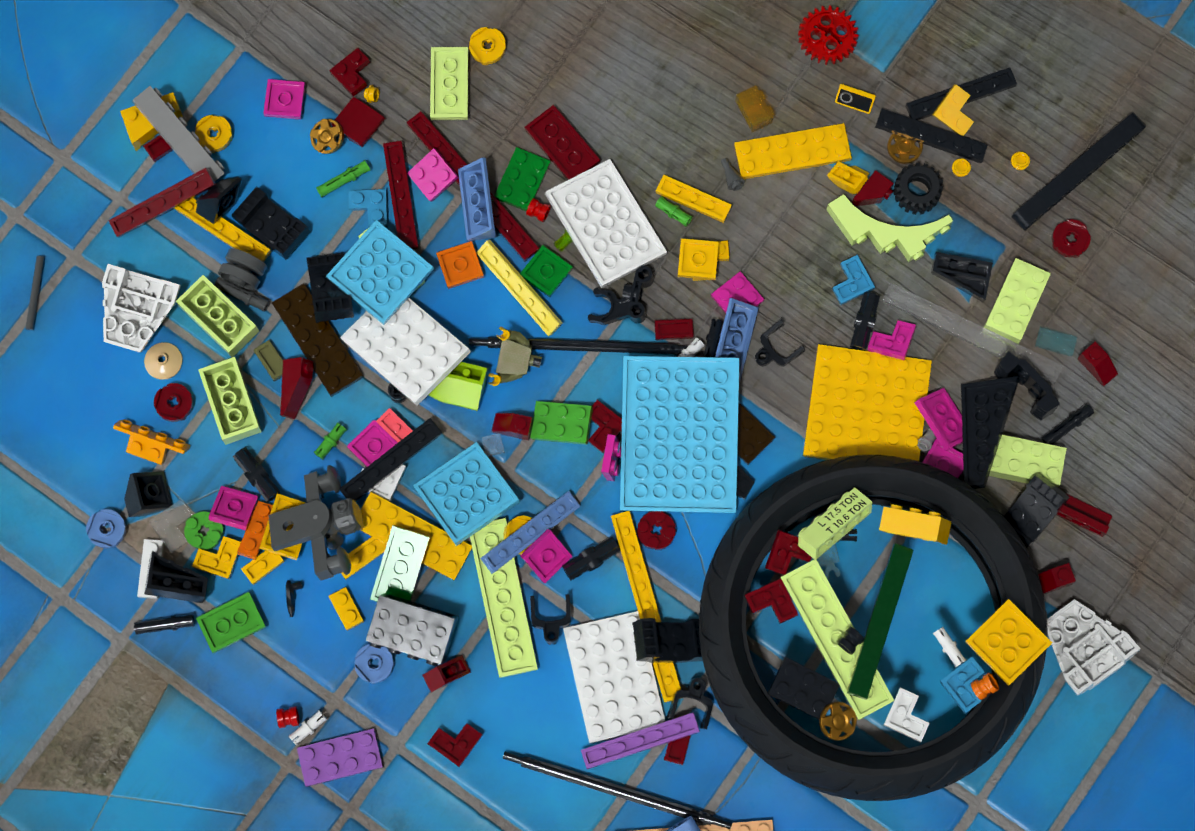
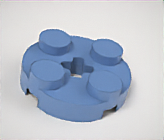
M103 509L96 514L94 513L89 518L86 532L91 542L97 547L105 549L114 548L125 537L126 523L117 512ZM107 524H110L111 531L104 534V531L101 529L102 526L106 527Z
M368 644L357 652L355 671L362 680L376 684L383 682L391 675L394 661L392 654L386 647H381L380 649ZM371 659L379 660L377 668L369 667Z

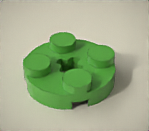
M198 512L186 520L184 528L185 538L196 549L205 551L214 549L221 541V538H223L224 526L223 524L210 521V512ZM203 526H205V528H209V531H207L206 536H203L202 533L199 534V531Z

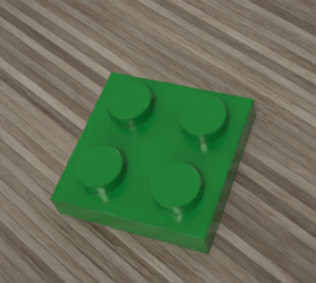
M542 245L520 274L534 287L548 297H551L571 272L573 266Z

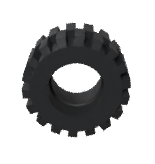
M916 163L914 167L910 164L907 169L904 167L897 176L893 194L896 195L895 201L899 202L898 206L900 208L905 207V212L907 213L909 210L913 211L912 214L915 215L917 212H920V215L924 214L926 210L929 212L932 210V207L937 205L943 191V181L939 179V172L935 173V168L933 167L928 168V164L924 163L923 166H920V163ZM914 181L922 182L928 188L929 193L924 196H915L909 191L907 185Z

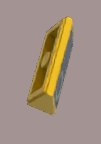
M840 84L835 103L870 114L876 96Z

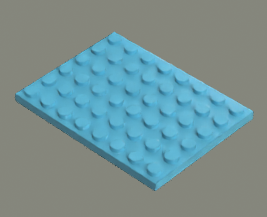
M624 356L620 511L736 513L740 358Z

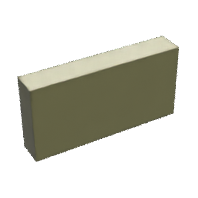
M270 340L255 348L253 351L275 382L282 377L283 360Z

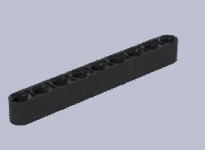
M1134 112L1131 113L1011 216L1012 219L1024 231L1027 230L1141 133L1146 125Z

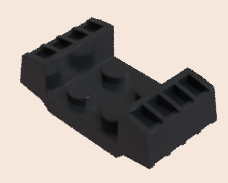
M257 186L232 214L233 219L285 260L288 259L310 233V230L303 222L287 214L268 199L267 194Z
M344 252L307 257L316 323L350 317L354 318L351 295L344 293L326 277L343 258Z
M1008 351L994 371L997 379L1008 378L1011 374L1018 376V383L1028 389L1031 397L1039 400L1030 413L1040 421L1053 414L1060 403L1053 395L1052 387L1026 360L1018 359Z
M1040 473L1031 479L1026 485V490L1005 514V518L1015 529L1027 550L1070 498Z
M644 618L632 622L637 661L650 663L703 661L699 639V619H690L684 623L656 622L655 618Z

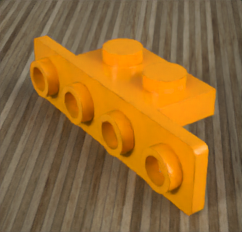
M119 420L113 426V429L130 435L126 449L127 453L160 465L164 463L167 449L182 454L190 449V445L186 444L184 440L170 438L165 433L153 432L148 427L134 425L129 420Z

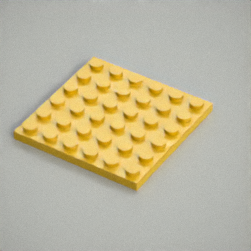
M818 344L803 456L831 460L853 455H886L919 461L921 450L917 444L918 439L923 435L924 417L915 405V402L928 395L932 361L910 357L901 360L876 352Z

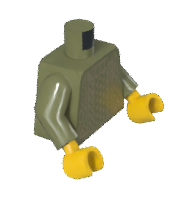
M502 326L499 329L503 331V334L496 335L502 340L496 369L498 375L493 373L488 375L489 377H494L493 382H488V384L493 386L522 378L527 374L529 366L540 368L542 360L540 356L531 355L533 346L530 345V341L522 333L506 330Z

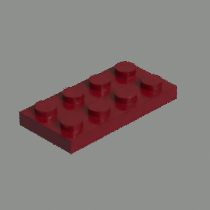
M554 105L524 127L526 132L567 180L600 163L598 156Z

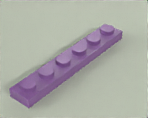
M690 713L582 749L581 753L588 770L699 733L700 731L694 713Z

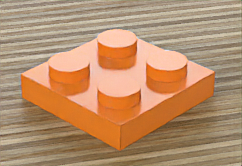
M472 241L436 253L448 289L484 278Z

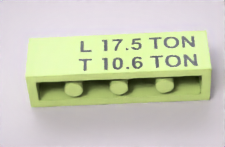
M856 488L844 493L836 504H831L823 515L817 516L810 526L804 527L799 532L798 546L813 559L817 560L872 513V501Z

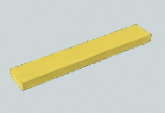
M487 240L476 254L548 336H551L563 322L491 240Z

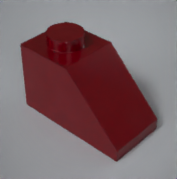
M875 170L853 198L852 204L854 206L879 204L884 198L888 200L893 193L892 187L894 183Z
M1096 341L1078 357L1079 362L1103 387L1118 375L1109 355Z
M496 413L491 432L529 441L533 419L532 417L515 413Z
M1069 563L1038 574L1043 594L1070 586L1076 582Z
M461 655L433 668L422 676L430 691L434 692L471 673Z

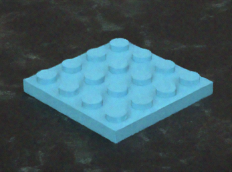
M376 220L326 277L344 293L351 295V298L381 324L385 325L434 270V267Z
M477 442L413 485L456 546L520 503L518 497Z

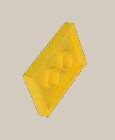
M277 493L270 514L305 504V502ZM268 519L259 549L297 560L302 543L278 551L272 549ZM294 524L287 526L286 531L291 530Z

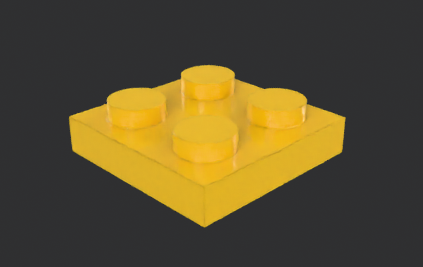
M681 238L678 277L716 280L719 242Z

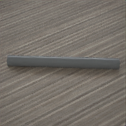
M43 256L36 257L26 330H33L44 262Z

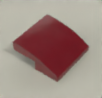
M352 97L334 121L341 125L344 135L350 141L363 147L385 118L362 101Z

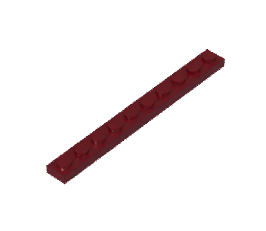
M420 111L406 122L407 126L429 151L433 148L437 149L459 176L458 169L467 164ZM458 178V179H456L455 181H456V183L460 186V182H459V178ZM490 192L495 228L523 261H527L539 250L538 246Z

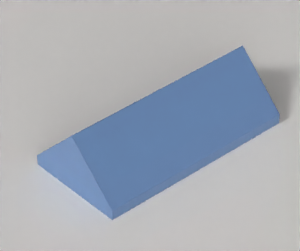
M482 157L458 169L467 241L496 238L486 158Z
M730 298L715 358H740V381L758 307Z

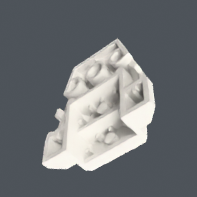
M108 264L102 281L105 317L103 318L104 342L141 353L175 305L181 285Z
M1074 599L1047 619L1048 638L1052 642L1051 645L1063 677L1078 696L1087 690L1093 689L1123 667L1129 659L1140 651V647L1127 632L1115 628L1111 625V622L1101 619L1095 615L1094 611Z

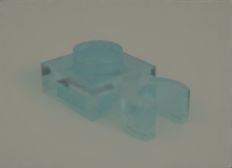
M834 544L818 558L820 567H826L824 574L827 579H830L829 572L831 570L835 571L836 577H840V571L834 564L840 562L836 544Z

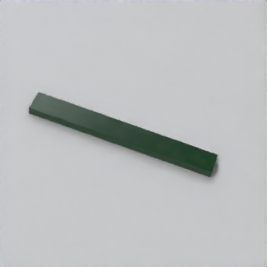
M896 543L893 545L847 694L864 700L868 698L911 561L913 549Z

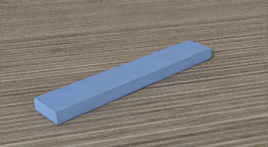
M568 491L480 559L491 574H493L535 542L547 529H552L580 507L579 503L571 492Z

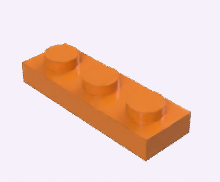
M258 501L238 548V555L253 560L257 559L260 552L259 547L269 519L268 515H270L273 505Z

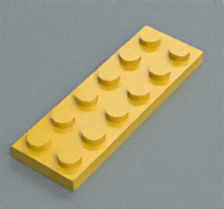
M844 123L734 142L739 172L743 179L829 165L838 161L846 162L852 159Z
M372 492L369 493L361 508L364 528L360 531L386 545L392 525L430 536L422 564L455 581L472 550V545L463 541L456 546L444 530Z

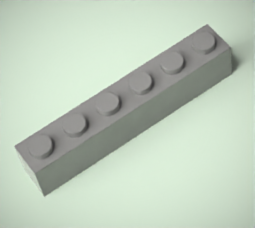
M149 86L132 100L133 104L193 174L208 168L215 182L224 175L222 170L225 168L222 164L210 157L212 155L211 151L206 146L202 147L199 144V137L193 131L190 133L187 130V123L182 117H176L173 113L175 109L169 102L164 103L161 99L163 95L156 87L153 89Z

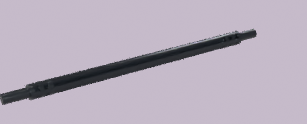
M488 337V339L469 338L470 346L501 348L502 340L498 337ZM527 338L530 341V345L533 346L532 349L678 355V353H682L681 351L688 347L686 345H678V343Z
M506 751L503 755V759L521 764V767L679 817L687 818L692 816L695 822L710 826L714 824L727 829H731L732 822L713 817V814L526 755L522 757Z

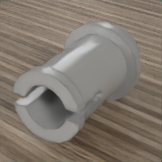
M928 428L925 435L918 439L917 445L922 451L930 450L932 443L936 439L931 428Z

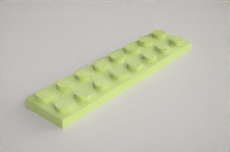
M506 518L492 521L470 537L499 678L538 670L514 558L493 574H491L480 559L504 540V529L507 525Z
M814 559L780 577L837 683H839L849 705L853 708L857 719L860 720L894 702L877 669L867 700L847 694L862 644H858L856 651L850 655L836 643L840 637L846 634L845 631L848 627H853L817 560Z

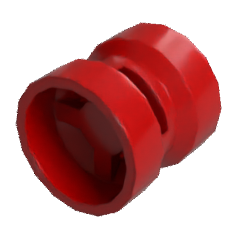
M533 198L528 206L526 215L534 216L539 221L544 222L550 212L551 205L547 203L542 204L538 199Z
M297 706L286 710L283 708L276 709L279 728H285L287 725L299 726Z

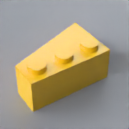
M174 93L163 95L161 99L165 104L167 102L171 104L175 109L173 113L176 117H183ZM136 106L120 111L135 151H138L143 144L149 140L151 141L158 134L157 130Z
M891 504L890 508H883L879 527L880 531L947 545L951 521L940 517V513L929 511L928 515L921 514L922 510L915 508L905 511L902 510V506Z

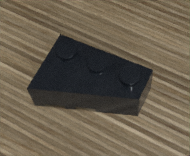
M936 252L931 274L984 302L987 296L993 263Z
M152 551L149 558L144 594L203 603L206 596L208 578L188 568H183L175 564L174 561L167 560Z

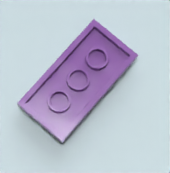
M374 729L297 748L305 787L383 768Z

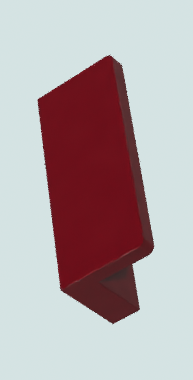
M1066 494L1070 498L1058 512L1057 516L1103 537L1109 529L1108 525L1112 516Z

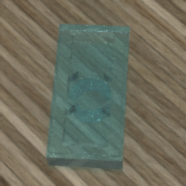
M1040 327L1035 347L1072 357L1077 337Z

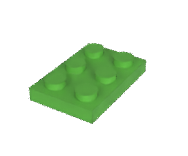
M536 401L530 438L532 440L587 445L593 407Z
M250 592L196 618L213 654L266 628Z

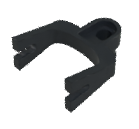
M782 319L760 337L764 348L755 355V361L759 366H767L774 360L776 364L784 367L805 352L804 347L801 346L785 359L772 349L768 337L784 326ZM765 355L766 358L761 360L759 359V356Z
M565 594L566 616L555 621L537 619L535 617L534 596H530L532 626L537 629H543L544 639L549 645H555L560 637L559 628H565L571 623L569 594ZM551 634L555 636L554 639H550L548 637L551 636Z
M694 678L689 682L687 690L676 691L666 718L674 719L678 699L683 697L691 698L705 705L706 711L700 729H707L713 702L710 698L703 696L706 688L705 681L701 678ZM695 682L698 683V689L694 688Z

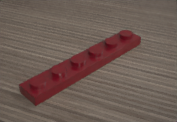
M402 141L383 143L397 237L412 250L419 249Z
M204 168L108 221L116 237H121L210 189L216 183L208 168Z

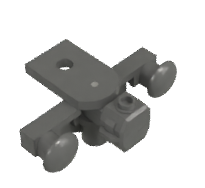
M328 465L327 473L319 475L317 472L304 475L307 503L268 515L272 549L278 551L311 540L314 571L321 581L342 572L345 575L350 573V557L347 551L340 547L344 541L342 534L348 535L364 528L362 512L354 499L347 498L332 504L331 509H328L322 502L324 493L333 490L338 493L341 488V478L335 467ZM294 524L291 530L286 531L287 526ZM327 548L331 550L337 549V554L330 556Z

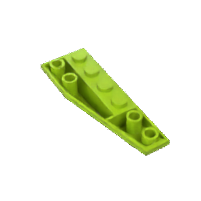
M460 362L428 396L443 403L478 411L488 377L487 368Z

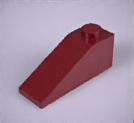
M302 357L283 360L280 416L289 419L296 418L312 381L313 361Z

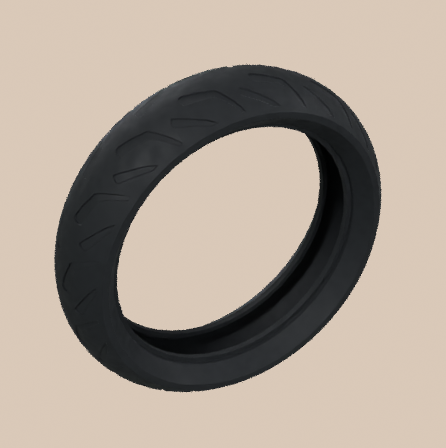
M886 455L838 457L806 466L775 482L746 506L723 536L709 565L700 600L699 639L705 672L720 709L739 737L762 760L795 782L825 794L852 800L891 801L925 795L949 786L971 774L995 755L1009 740L1033 702L1044 669L1047 649L1009 686L992 670L991 674L996 679L999 690L995 693H989L954 728L932 741L904 750L866 752L848 749L822 740L791 720L778 707L771 696L768 695L756 672L748 647L746 634L747 601L745 595L749 593L754 576L762 561L771 551L778 530L785 533L790 532L804 521L826 512L828 507L833 503L836 504L844 493L856 488L872 501V505L890 507L893 504L902 506V510L909 511L910 508L922 510L921 514L927 515L929 511L941 514L940 517L951 521L949 534L965 548L983 574L991 593L995 612L1009 599L1047 637V612L1043 590L1035 565L1025 544L1005 516L976 489L946 471L912 459Z

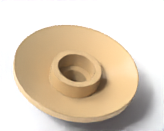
M164 342L153 345L147 351L144 365L152 377L166 380L174 377L180 371L183 359L181 352L176 346ZM165 357V361L159 362V358Z

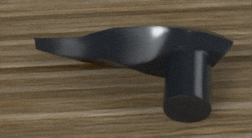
M287 580L286 603L290 617H293L295 596L293 591L302 589L301 581L291 583L290 580Z

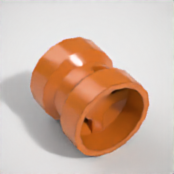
M991 673L983 675L980 680L976 679L971 682L972 690L980 700L986 698L989 693H995L999 690V685Z

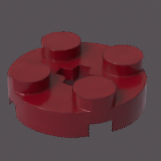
M1074 219L1058 224L1052 234L1053 249L1062 256L1077 258L1083 254L1091 241V236L1085 224ZM1074 235L1076 242H1068L1066 236Z
M170 383L157 391L154 397V407L162 419L166 421H183L193 408L192 395L185 386L178 383ZM174 398H177L178 405L171 407L169 400L173 401Z
M652 511L640 519L637 535L643 546L662 550L673 542L676 526L668 514H665L663 511ZM653 526L661 527L660 535L651 533Z

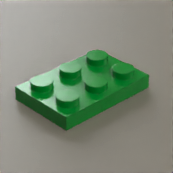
M516 147L494 197L501 202L527 211L531 200L536 197L551 161Z

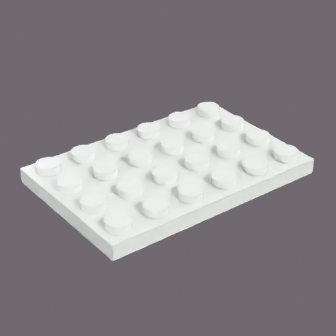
M611 159L545 192V196L601 288L667 254L666 249Z
M410 298L402 304L385 325L381 324L366 311L340 337L346 345L416 406L471 352L467 346Z
M638 611L563 628L589 744L621 737L665 722L652 663L636 660L632 622L640 620Z

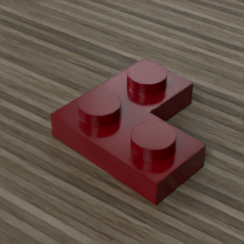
M357 47L329 71L354 97L367 86L358 72L366 67L370 61Z
M596 400L592 405L591 421L598 425L599 428L589 438L588 442L601 453H604L608 434L617 437L622 432V419L600 401Z
M778 530L765 568L786 575L792 556L810 562L812 557L798 546V537Z
M782 579L745 595V599L753 614L771 606L779 624L798 616V612Z
M466 723L455 739L438 728L427 744L460 768L483 735Z

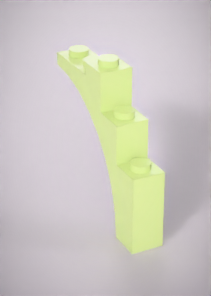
M844 194L830 202L827 206L828 213L852 246L856 243L858 245L863 243L868 236L880 254L884 251L886 253L890 252L896 247V244L908 262L913 259L917 261L922 258L926 245L933 242L938 234L944 235L947 233L953 223L952 218L947 215L938 221L920 226L890 225L865 215Z

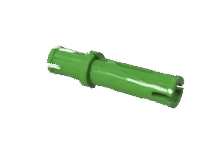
M363 160L352 168H346L345 172L316 187L322 198L346 183L356 181L357 177L371 170L366 161Z

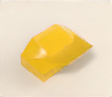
M838 161L827 176L839 188L851 194H857L868 180L869 172L855 165L847 166Z

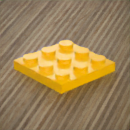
M1009 599L965 641L1008 686L1052 644Z

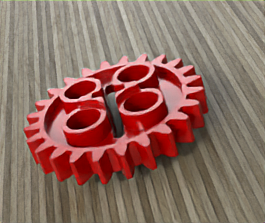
M830 5L828 10H825L824 6H822L820 12L814 8V15L808 12V18H803L802 22L804 24H800L799 29L801 30L798 31V36H800L798 42L803 43L801 50L807 49L805 52L806 56L812 54L811 60L818 58V63L824 60L825 65L828 64V60H831L834 65L836 59L842 62L843 56L848 58V52L853 53V47L857 46L855 40H858L859 35L855 33H857L858 28L854 27L855 21H850L851 15L844 16L845 10L839 13V7L833 11ZM828 21L830 25L826 26L823 25L821 22ZM837 31H844L845 35H839ZM817 35L820 39L814 40L811 36ZM833 45L835 49L830 50L826 46Z

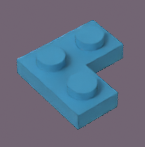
M386 189L349 191L350 211L368 210V227L376 220L384 227H388Z
M858 255L840 263L848 279L832 288L840 305L864 295V292L868 293L875 289Z
M973 657L969 658L940 681L965 714L982 701L975 695L969 685L985 673Z

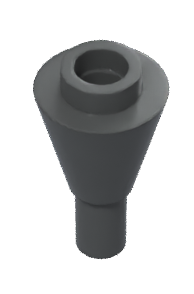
M727 158L722 159L721 163L725 169L728 189L733 191L740 190L745 180L731 167Z

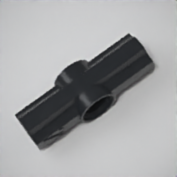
M864 292L860 310L857 312L853 327L855 329L850 347L855 350L866 351L880 299V296L874 293Z
M246 447L235 453L233 456L234 460L244 471V475L252 486L257 488L267 503L274 500L276 494H280V491L270 480L269 474L263 466L255 460Z
M613 537L595 547L587 548L577 558L563 565L562 568L569 580L572 581L587 571L590 572L597 569L604 561L618 554L621 550Z

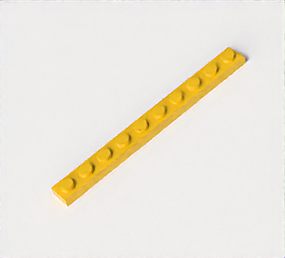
M630 511L612 515L611 520L640 619L655 618L656 622H661ZM653 663L664 703L670 702L673 699L674 693L681 690L674 663Z

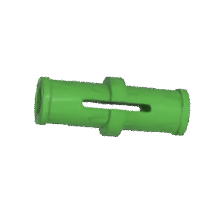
M662 196L655 204V207L668 214L669 218H674L685 227L689 225L693 218L682 211L680 206L670 203Z
M336 423L331 432L323 437V442L313 453L324 460L329 451L337 446L336 442L347 429Z

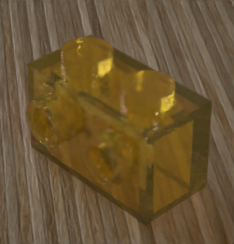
M756 85L736 94L735 102L752 133L772 124L774 116L771 106H767L764 101L766 98L763 91L758 90Z

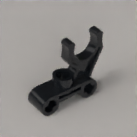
M647 266L639 267L635 272L633 285H624L621 299H617L611 290L595 288L593 290L595 297L607 298L611 302V308L603 316L589 314V322L607 325L630 318L634 323H642L646 319V311L641 304L643 289L650 287L654 282L651 269ZM645 274L649 275V277H645V279H640L641 277H644ZM636 310H640L639 315H634L633 312Z

